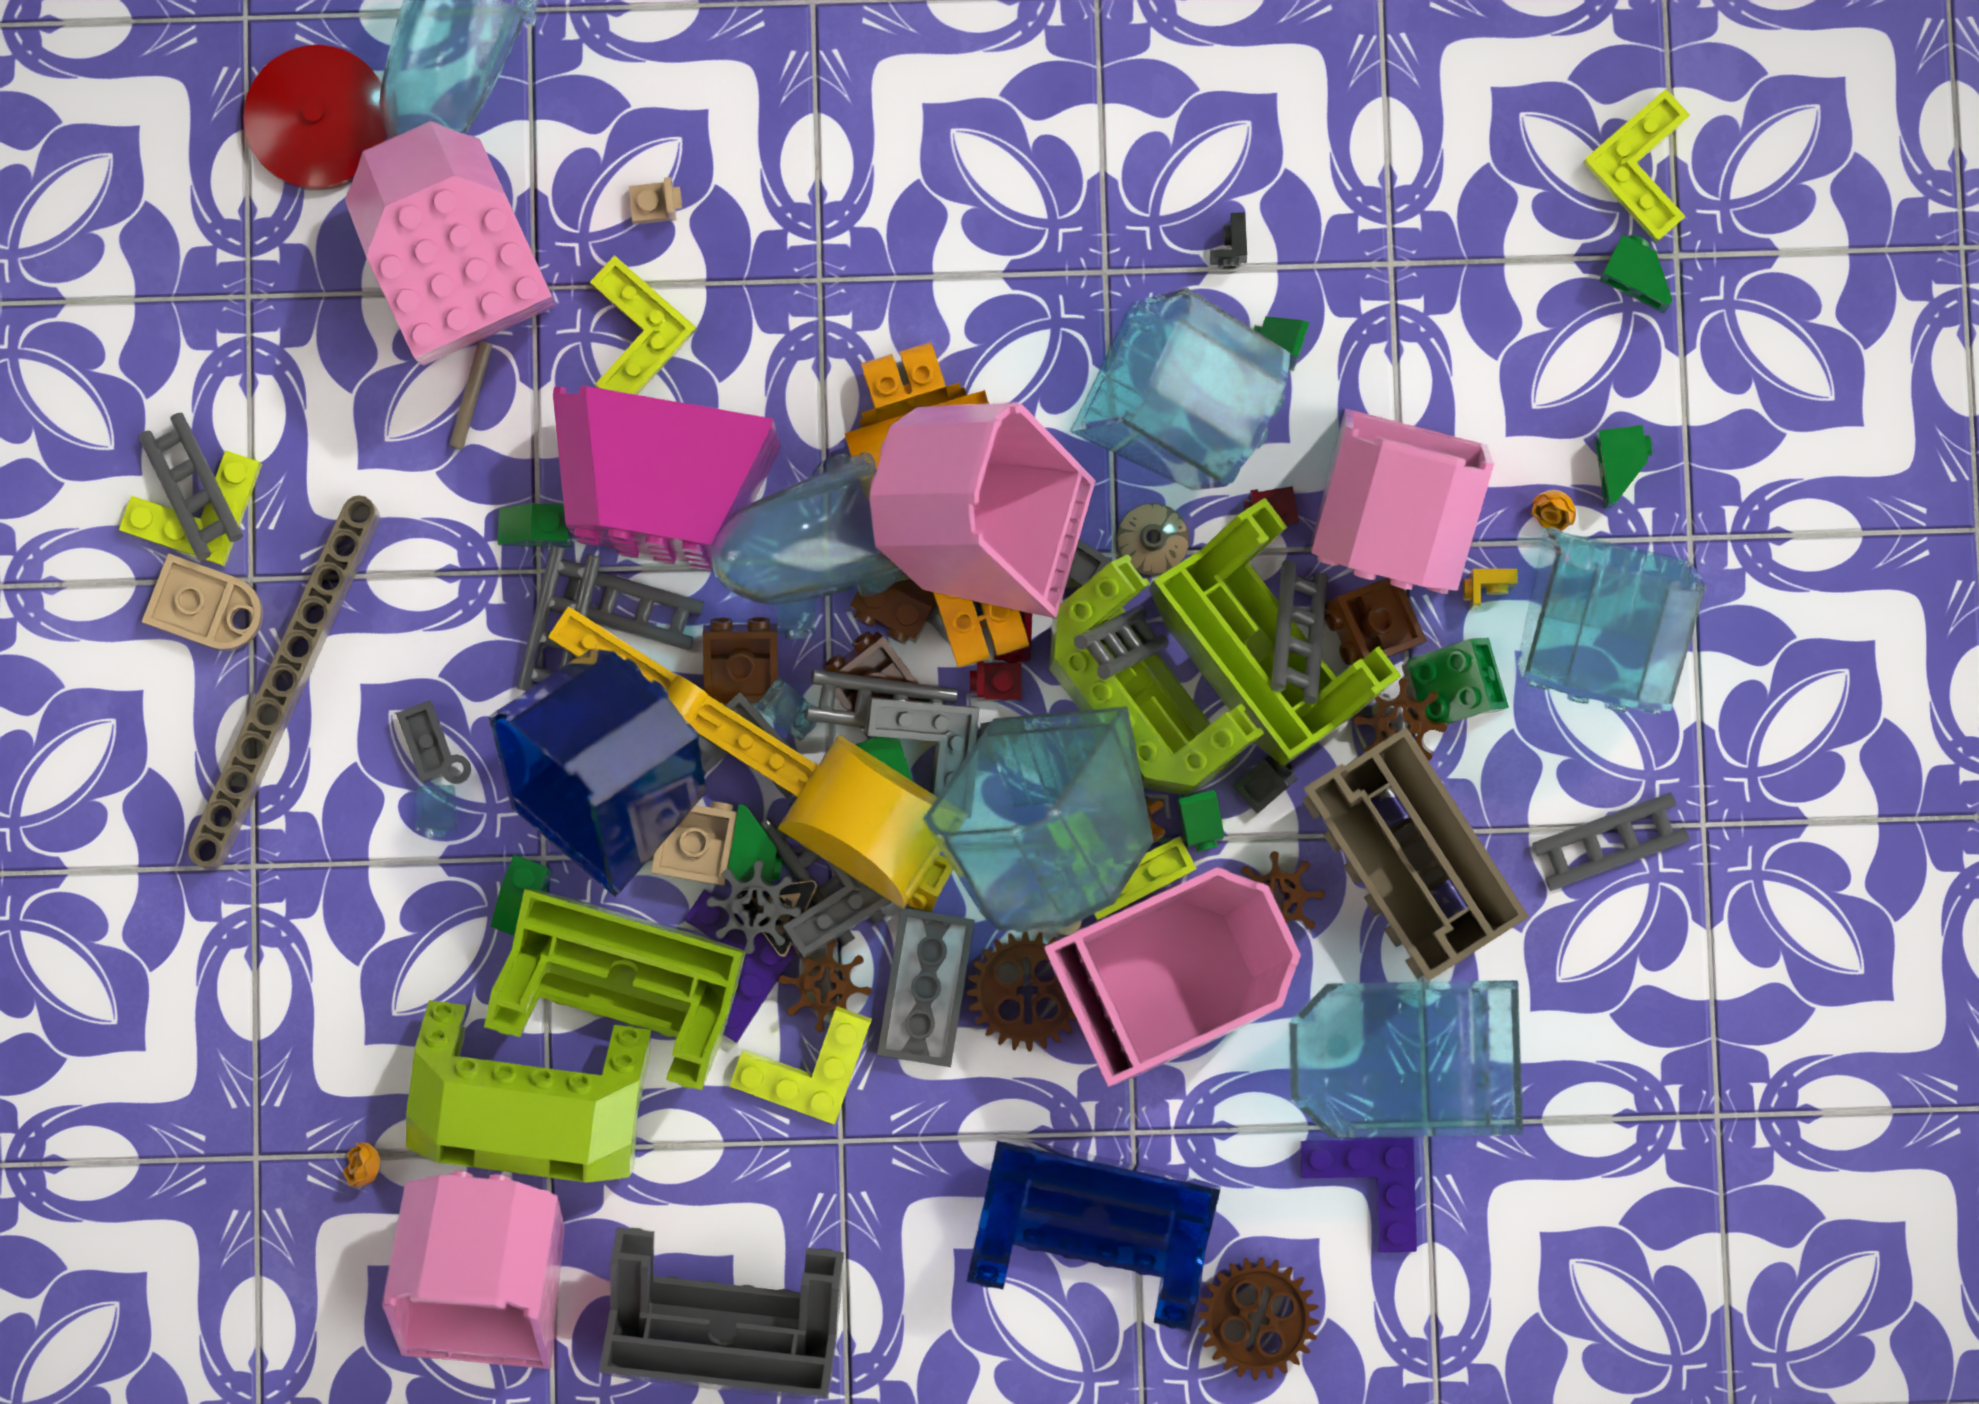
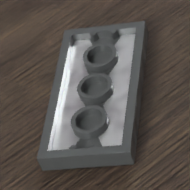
M901 908L877 1056L951 1068L973 936L974 919Z

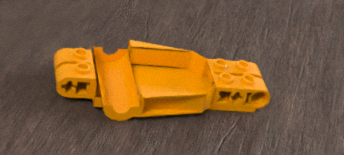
M931 342L899 351L909 383L904 386L893 354L861 363L874 409L862 412V419H859L860 429L844 434L861 489L869 504L871 480L877 472L881 458V446L886 440L892 424L916 407L989 404L985 390L967 395L965 387L961 388L960 382L949 386L945 385ZM933 592L958 668L990 659L982 632L986 628H988L997 656L1029 646L1026 631L1018 610L979 602L983 615L978 617L972 600Z

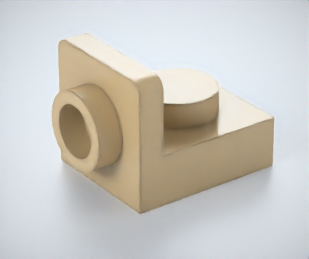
M665 177L664 182L629 186L633 225L677 220L676 209H682L680 187L673 186L671 177Z

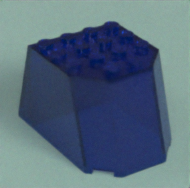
M588 650L489 716L511 808L614 897L626 887L707 792L704 777L706 773L702 765V753L699 748V735L697 731L686 722L669 699L667 690L655 680L650 682L642 675V671L634 661L629 658L624 660L614 651Z

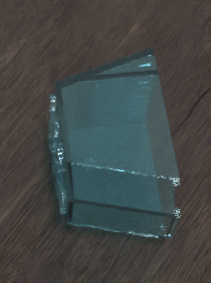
M1187 287L1132 302L1070 432L1193 491L1227 487L1228 484H1232L1235 481L1240 469L1255 449H1259L1264 444L1269 433V429L1266 426L1271 415H1276L1284 403L1285 396L1282 393L1287 384L1291 353Z
M1545 528L1517 658L1522 678L1528 680L1527 685L1544 690L1551 688L1567 694L1566 699L1573 702L1589 704L1590 699L1602 701L1605 708L1613 711L1626 712L1627 707L1652 714H1660L1661 711H1671L1706 583L1688 559Z
M1127 707L994 718L924 816L923 820L975 906L998 931L1015 930L1016 932H1026L1030 929L1044 928L1059 930L1114 904L1152 845L1153 836Z
M1518 980L1326 983L1289 1022L1291 1101L1330 1138L1354 1140L1432 1139L1523 1134Z

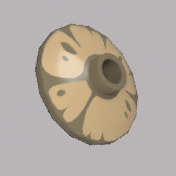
M1159 503L1142 504L1130 510L1120 522L1116 535L1117 550L1121 557L1128 554L1132 559L1131 564L1137 572L1148 576L1162 575L1181 563L1186 556L1189 546V532L1182 516L1171 507ZM1151 531L1159 533L1160 541L1152 544L1148 542L1146 535Z

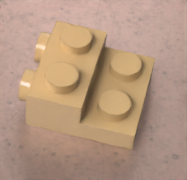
M675 795L674 801L665 799L651 873L725 887L726 878L723 877V872L729 865L737 812L732 811L733 805L711 801L710 807L696 805V798Z

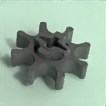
M761 859L754 863L755 874L750 881L743 882L738 880L733 870L727 868L723 872V877L732 885L731 896L727 899H719L712 896L707 900L709 907H723L729 914L728 924L719 928L716 931V936L723 938L731 929L742 930L747 937V944L744 949L746 954H751L755 950L754 938L760 932L770 933L777 945H783L786 937L776 927L777 918L784 914L798 917L802 912L799 906L787 907L780 900L779 894L781 889L790 885L793 878L790 875H786L781 883L777 885L767 884L762 878L764 861ZM745 888L748 889V893L744 896H738L740 891ZM755 890H757L758 905L764 906V910H760L757 913L754 923H752L751 909L745 908V904L752 900ZM764 891H767L773 900L769 899ZM736 913L740 915L744 923L737 917ZM764 918H771L769 922H767L764 925H761V921Z

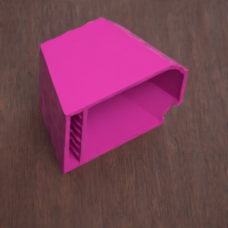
M580 386L579 394H566L567 388L554 387L553 404L565 522L572 536L578 538L577 542L589 546H599L600 544L617 550L618 555L629 558H639V553L654 556L653 561L663 564L674 565L677 559L690 562L689 567L698 570L711 571L712 566L721 567L779 454L781 444L774 419L589 386Z

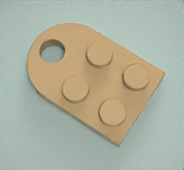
M168 553L142 623L216 650L230 651L245 646L257 635L263 620V607L258 594L243 580ZM239 610H248L252 614V622L246 629H236L233 625V616Z

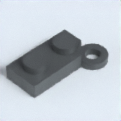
M431 700L396 713L422 783L442 776L452 784H462L467 781L472 771L471 764L464 756L451 754ZM458 762L462 764L463 772L461 775H451L449 769L453 763Z

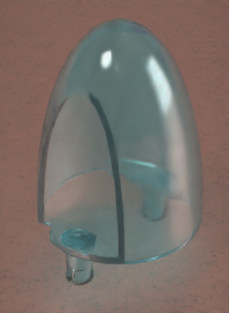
M403 0L387 56L379 98L382 122L388 138L391 139L429 121L467 134L492 92L510 55L522 24L526 23L536 26L538 18L535 10L539 0H515L514 5L502 0Z
M863 452L849 457L847 454L828 457L818 464L809 479L752 502L733 512L718 532L711 551V564L715 576L724 587L742 598L758 603L786 604L832 595L849 590L853 586L858 589L861 596L870 597L886 591L893 583L908 580L910 577L875 547L869 495L871 492V480L877 470L875 469V461L872 455L868 452Z

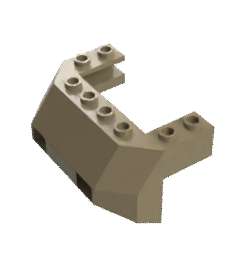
M1407 727L1347 765L1340 764L1304 787L1307 796L1302 799V802L1314 820L1321 817L1329 830L1323 834L1335 853L1339 850L1343 851L1349 861L1343 865L1355 885L1362 881L1369 894L1364 897L1365 901L1375 916L1382 913L1388 921L1389 926L1384 930L1396 948L1403 945L1410 957L1405 962L1416 979L1423 976L1429 982L1529 918ZM1388 790H1391L1408 817L1391 829L1388 828L1372 803V800ZM1449 880L1466 907L1449 919L1446 918L1430 891Z

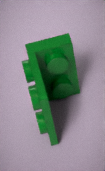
M1489 637L1468 639L1407 660L1417 700L1426 699L1431 691L1438 693V698L1426 706V715L1433 722L1446 721L1448 724L1479 714L1494 713L1509 708Z

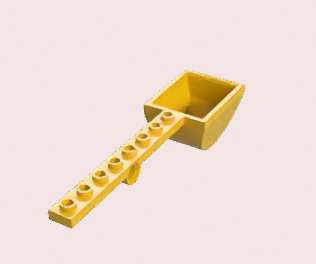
M569 606L548 636L554 643L797 797L780 823L778 830L902 909L906 907L964 817V814L839 734L819 765L815 764L716 701L689 680L669 671Z

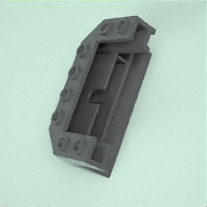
M617 1227L610 1262V1312L599 1372L602 1375L642 1382L787 1398L829 1400L841 1304L844 1252L833 1251L827 1248H806L801 1292H793L789 1289L757 1288L752 1285L721 1284L715 1281L702 1282L684 1280L673 1276H654L655 1231L636 1227Z

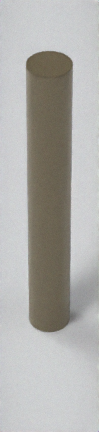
M478 341L449 444L450 447L455 449H464L493 346L488 342Z

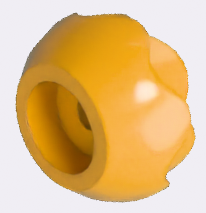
M1548 490L1540 493L1533 499L1531 514L1537 518L1542 527L1556 528L1559 531H1563L1569 525L1574 524L1576 508L1572 499L1566 493L1559 490Z
M356 1143V1147L348 1152L349 1164L345 1167L343 1174L347 1179L346 1183L351 1187L361 1188L375 1180L380 1167V1155L370 1143Z

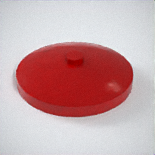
M307 45L282 53L259 72L247 93L243 122L246 138L251 150L270 174L293 187L306 190H328L352 182L362 152L388 139L391 112L383 85L374 71L363 60L346 50L334 46Z

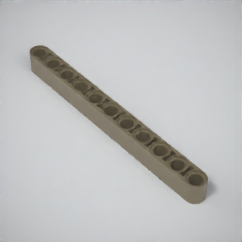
M352 496L344 503L189 843V857L192 862L202 868L217 869L227 860L379 525V510L366 496ZM360 506L369 507L370 515L366 521L362 523L353 521L352 516L356 508ZM347 539L353 540L355 543L354 551L348 556H339L337 548L340 542ZM329 573H338L340 580L337 587L332 590L323 589V578ZM315 606L323 607V619L315 624L308 623L307 614L309 610ZM298 640H307L309 649L306 655L299 658L293 657L292 646ZM282 674H292L294 679L292 687L287 691H278L277 679ZM268 707H276L278 710L277 720L271 725H263L261 721L263 711ZM256 740L261 741L263 745L261 755L256 759H248L246 756L248 744ZM244 774L248 782L247 787L240 793H233L230 786L231 780L237 775ZM223 808H229L232 813L230 823L225 827H218L215 822L217 812ZM207 842H214L217 850L216 855L210 861H202L200 857L201 847Z

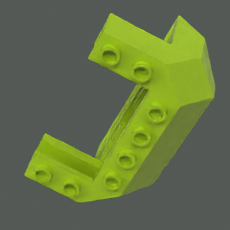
M1266 498L1238 514L1200 551L1155 578L1148 589L1165 626L1228 709L1231 711L1236 706L1243 704L1246 708L1244 712L1255 727L1262 729L1264 734L1254 743L1281 765L1285 766L1362 710L1397 681L1401 674L1381 648L1377 647L1364 659H1359L1338 677L1334 675L1321 658L1318 701L1315 704L1305 703L1303 701L1304 689L1287 682L1284 691L1278 692L1271 689L1278 600L1249 562L1288 527ZM1291 621L1290 636L1308 643L1306 636L1295 622ZM1289 651L1288 667L1305 674L1306 658Z
M1127 554L1107 564L1060 604L1057 618H1052L1049 670L1129 776L1132 778L1139 773L1144 780L1140 784L1141 788L1187 796L1238 760L1236 756L1261 737L1264 732L1261 728L1257 729L1244 712L1246 708L1243 704L1236 706L1230 712L1227 711L1211 724L1158 653L1108 679L1098 677L1097 668L1100 665L1087 648L1078 649L1074 644V639L1077 635L1126 612L1123 606L1150 585L1147 578L1143 579L1131 564L1132 559ZM1101 640L1100 642L1103 644V646L1106 648V650L1109 652V654H1110V655L1112 656V658L1114 659L1113 655L1110 653V651L1107 649V647L1104 645V643H1103L1102 640Z
M531 888L524 889L512 950L492 988L484 1027L496 1030L504 1035L521 1037L541 997L551 1000L558 1005H568L588 1011L596 1016H606L623 1021L630 1026L647 1028L657 1031L664 1036L677 1037L671 1055L674 1056V1059L667 1073L666 1080L677 1083L685 1088H694L702 1091L722 1041L738 987L746 951L714 939L573 898Z
M428 1001L414 1049L406 1111V1148L437 1163L586 1183L630 1177L635 1164L637 1113L649 1065L650 1029L614 1025L601 1076L460 1057L465 1040V1027L461 1026L466 1005Z

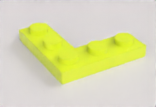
M1667 89L1663 90L1583 161L1585 166L1656 243L1685 218V215L1637 164L1690 117V114Z
M614 255L590 281V284L642 329L643 332L595 385L601 389L638 395L695 333L697 328Z
M225 450L215 479L240 527L262 463ZM131 495L119 527L121 532L196 557L173 509ZM211 503L204 507L201 518L194 517L199 530L219 520ZM226 533L209 542L207 546L211 555L204 560L225 567L234 542L229 541Z
M1080 804L1046 821L1097 921L1197 870L1180 836L1113 870Z
M837 1006L813 1074L743 1049L729 1087L835 1125L872 1019Z

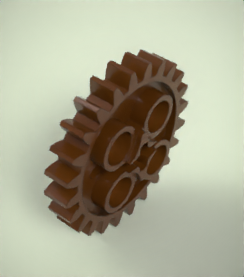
M1027 930L1023 931L1021 941H1016L1013 934L1008 933L1007 945L1004 946L998 939L994 940L997 950L995 953L987 949L982 950L987 959L986 963L974 961L973 965L980 971V975L968 977L969 981L977 984V989L967 991V996L978 998V1002L972 1004L969 1009L970 1011L981 1010L982 1015L975 1023L980 1025L988 1022L990 1026L985 1035L988 1037L997 1031L1000 1034L998 1045L1001 1046L1009 1038L1012 1040L1013 1051H1016L1020 1042H1025L1027 1051L1031 1052L1033 1042L1038 1041L1043 1050L1047 1049L1046 1038L1051 1037L1059 1044L1061 1039L1058 1031L1062 1029L1069 1034L1073 1032L1068 1021L1069 1019L1077 1021V1018L1057 975L1049 982H1041L1034 973L1039 963H1051L1044 947L1056 942V937H1053L1048 944L1043 943V933L1040 931L1035 941L1029 939ZM1024 958L1030 960L1031 987L1038 988V994H1033L1031 998L1032 1023L1030 1025L1025 1023L1024 997L1016 992L1017 989L1023 988ZM1005 963L1015 965L1019 971L1017 980L1009 984L1000 981L997 971L1001 965ZM1043 999L1054 1001L1058 1009L1056 1016L1048 1020L1040 1018L1036 1013L1038 1002ZM1007 1000L1016 1002L1020 1007V1015L1012 1021L1002 1019L998 1012L1001 1003Z
M1263 1257L1258 1258L1256 1267L1251 1266L1248 1258H1243L1242 1270H1238L1233 1263H1230L1229 1270L1231 1275L1227 1277L1218 1271L1216 1275L1220 1284L1218 1286L1206 1284L1208 1290L1213 1293L1211 1298L1200 1297L1199 1301L1208 1306L1207 1311L1197 1313L1198 1317L1207 1319V1324L1198 1328V1332L1209 1333L1210 1338L1203 1343V1346L1211 1347L1215 1345L1217 1350L1211 1358L1217 1360L1224 1356L1226 1358L1223 1366L1224 1370L1227 1371L1234 1364L1238 1365V1377H1242L1246 1369H1251L1253 1380L1258 1379L1260 1370L1265 1371L1268 1379H1273V1368L1278 1367L1283 1374H1287L1285 1362L1290 1360L1299 1366L1300 1361L1296 1353L1301 1351L1309 1354L1310 1350L1304 1344L1305 1339L1316 1340L1317 1338L1316 1335L1308 1331L1309 1326L1317 1325L1320 1322L1309 1317V1312L1318 1308L1317 1304H1307L1306 1299L1313 1294V1290H1300L1299 1287L1305 1278L1301 1276L1292 1281L1290 1279L1293 1270L1291 1266L1282 1273L1278 1272V1260H1274L1270 1268H1265ZM1248 1283L1256 1290V1298L1250 1305H1242L1236 1299V1290L1241 1284ZM1269 1286L1271 1291L1263 1310V1316L1268 1318V1322L1266 1325L1260 1324L1258 1326L1253 1347L1250 1351H1247L1245 1345L1253 1326V1321L1248 1319V1315L1250 1312L1256 1313L1258 1311L1264 1287ZM1284 1295L1291 1301L1292 1310L1285 1317H1277L1272 1312V1302L1277 1296ZM1233 1319L1241 1321L1245 1329L1243 1337L1238 1341H1230L1224 1334L1226 1323ZM1266 1332H1275L1280 1338V1346L1273 1353H1265L1260 1347V1339Z

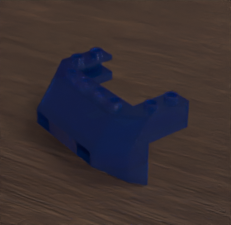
M998 1137L966 1282L978 1284L985 1288L992 1287L1004 1290L1013 1245L1031 1251H1042L1060 1255L1067 1259H1079L1097 1263L1103 1267H1115L1133 1271L1140 1275L1160 1277L1153 1323L1164 1325L1171 1329L1191 1331L1200 1294L1206 1248L1221 1188L1218 1185L1179 1173L1038 1142Z

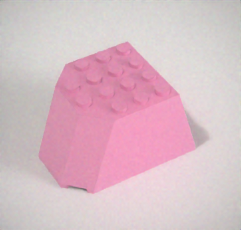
M429 121L362 152L345 202L366 258L414 359L422 366L557 306L479 138L471 135L468 136L444 127L439 123Z
M1021 403L916 407L890 426L887 438L881 446V458L877 472L871 480L869 499L875 547L923 590L1057 618L1096 480Z
M1345 408L1312 536L1311 553L1318 556L1317 561L1334 566L1340 564L1354 570L1353 575L1361 578L1375 580L1376 575L1387 577L1391 580V585L1399 588L1412 590L1414 584L1442 594H1448V590L1457 591L1494 467L1488 445Z
M1219 867L1044 947L1108 1087L1148 1072L1228 1035L1282 1007L1301 956L1269 886L1230 873Z
M453 1171L450 1175H436L405 1182L382 1305L401 1356L551 1369L565 1233L558 1196L553 1195L547 1190L536 1189L517 1181H511L510 1177L498 1174L489 1175L488 1179L473 1178V1175L468 1172Z

